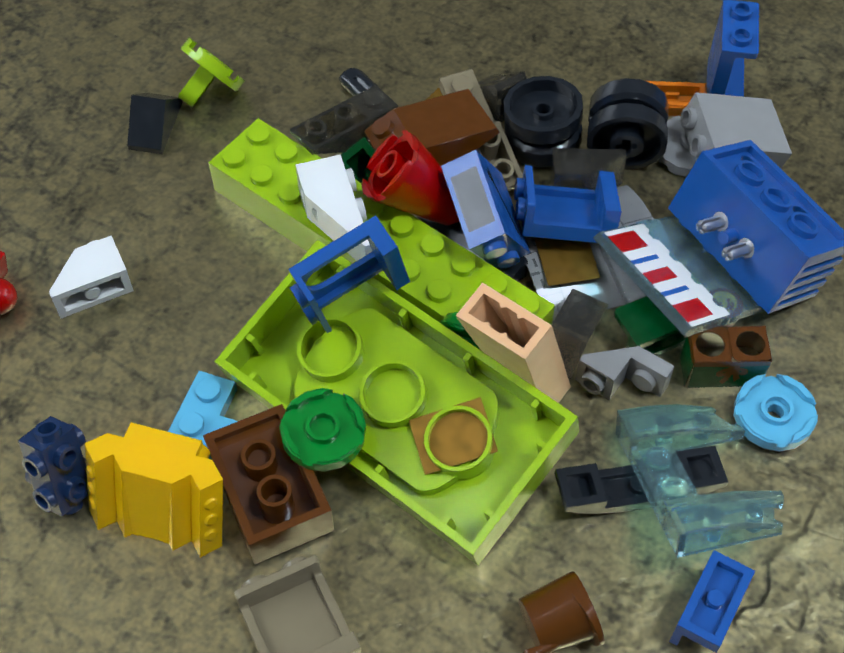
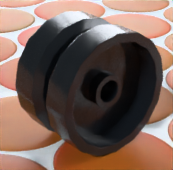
M534 76L519 81L509 89L504 99L505 135L516 160L534 167H553L567 162L577 154L582 144L583 99L576 86L557 77Z
M624 78L610 81L599 87L591 96L589 105L586 146L590 155L599 163L614 169L632 170L644 168L657 162L665 154L668 143L667 121L669 104L665 93L656 85L641 79Z

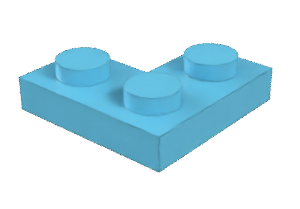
M198 371L168 432L202 440L203 445L206 446L203 435L238 422L224 417L237 392L236 382Z

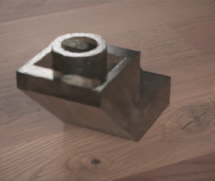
M572 288L552 323L568 379L573 378L579 360L583 356L588 343L593 340L609 305L575 288Z

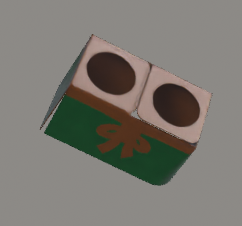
M766 326L689 328L680 354L684 387L690 374L688 388L742 387L745 382L753 377L767 374L772 358ZM725 347L720 355L713 357L706 356L697 349ZM738 347H751L759 354L754 356L747 355L741 352ZM732 358L741 362H732Z

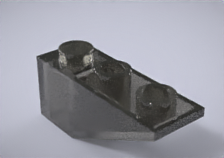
M375 85L290 129V133L312 155L343 153L363 136L374 148L364 130L370 127L377 119L398 108V105Z

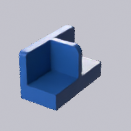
M713 550L669 642L677 646L683 635L717 653L755 570Z

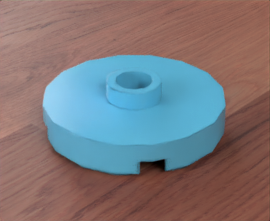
M766 374L757 375L745 382L735 399L733 415L738 429L749 441L763 449L780 452L795 449L808 440L818 422V414L815 409L816 402L813 395L802 383L781 374H777L776 377H765ZM768 412H774L778 414L780 418H775L771 416Z

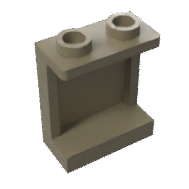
M316 555L308 558L303 556L296 557L285 563L281 570L268 576H254L246 580L241 585V588L234 591L240 611L259 653H361L359 642L354 632H350L324 578Z

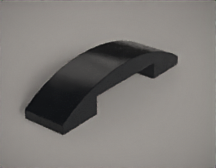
M716 446L676 451L673 458L669 460L598 470L597 464L593 463L555 469L554 472L565 511L585 514L628 512L668 505L726 487L729 483Z

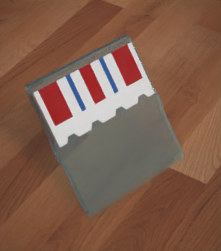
M674 215L654 220H643L633 225L602 231L593 237L599 246L684 337L721 325L726 326L737 322L739 319L765 311L755 303L753 297L736 280L730 277L727 270L713 255L703 248V245L688 229L679 223V220Z

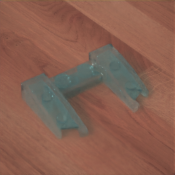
M672 404L617 410L615 434L677 558L782 535L783 523L774 519V508H783L784 495L782 491H731L698 495L676 454V451L744 439L745 430L737 423L729 424L715 414L716 409L713 407Z

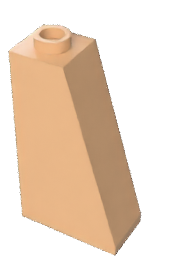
M481 283L457 313V319L482 352L559 403L571 385L552 325L486 284Z

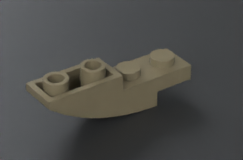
M473 69L439 78L438 86L442 95L469 89L500 133L479 147L477 151L502 173L508 191L514 189L516 178H523V174L500 121H494Z

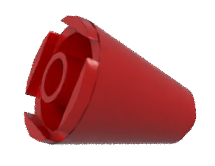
M407 130L401 131L403 136L399 138L394 134L388 137L369 160L366 168L372 172L369 181L364 178L362 180L363 194L372 201L445 226L459 222L449 188L438 161L420 140Z

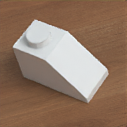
M112 235L100 240L91 241L87 245L74 249L49 291L60 319L134 291Z

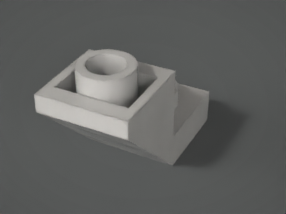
M636 346L583 354L579 360L575 380L588 392L595 395L599 394L608 400L611 399L625 378L632 381L640 390L651 392L661 397L669 385L674 366L642 347Z

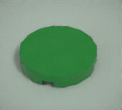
M320 388L306 391L290 402L283 419H281L280 434L284 450L293 462L308 470L325 472L342 468L356 458L364 446L366 422L362 409L352 397L344 393L343 395L333 393V389Z

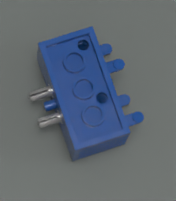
M752 140L702 151L668 207L679 220V223L695 236L703 245V248L713 255L727 270L730 277L736 280L753 297L754 302L768 314L815 297L819 292L817 288L823 286L827 281L824 277L832 275L835 271L833 266L839 265L844 259L841 257V255H844V229Z

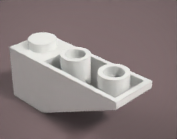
M341 154L295 165L298 189L307 218L333 241L367 220L362 198L355 199L353 191H357L352 168L345 169ZM368 240L347 253L358 261L371 253L372 249Z

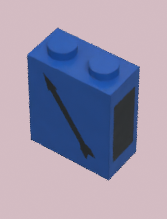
M477 150L441 166L469 250L495 268L511 267L520 261V257L530 253L525 237L522 235L519 220H515V209L503 175Z

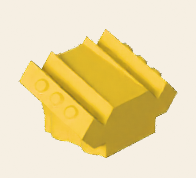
M131 422L124 437L106 433L86 442L85 456L89 511L97 529L100 530L117 522L124 538L132 534L167 543L172 551L192 542L200 558L222 547L223 478L213 460L208 459L210 451L203 445L202 440Z

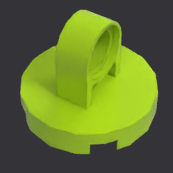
M188 37L181 50L200 66L178 97L190 107H193L215 77L238 92L245 80L239 75L233 80L230 77L234 72L231 68L205 48L199 47L197 51L193 49L197 43Z

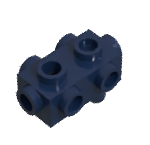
M50 416L21 437L18 443L23 455L22 465L26 471L25 480L27 483L32 484L34 489L32 493L34 501L45 512L52 511L60 516L78 512L83 507V499L88 496L86 458L83 457L81 447L86 443L83 432L76 425L67 424Z

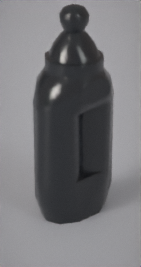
M349 68L340 75L339 81L342 87L360 104L373 110L380 109L382 113L388 111V106L384 104L381 89L364 72L357 68Z

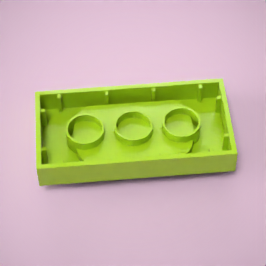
M317 240L299 262L326 245ZM340 256L314 272L308 278L306 286L320 284L353 263ZM289 273L214 362L228 379L235 381L236 385L268 409L283 404L286 410L290 402L306 391L320 388L333 389V393L341 395L344 393L352 397L363 411L366 422V435L364 446L356 458L345 466L479 566L578 435V416L373 277L321 309L332 329L327 334L319 321L312 325L289 288L296 284L291 273ZM481 398L488 421L479 411L457 404ZM439 411L432 417L426 427L424 445L431 461L441 470L426 475L409 420ZM455 412L472 414L487 429L488 441L483 454L477 459L456 466H448L441 463L434 457L430 449L429 441L433 427L442 417ZM494 437L498 452L490 454Z

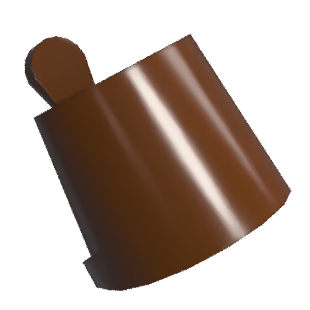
M574 571L519 598L524 621L535 644V647L529 648L523 653H552L555 650L589 641L594 646L604 644L603 630L594 606Z

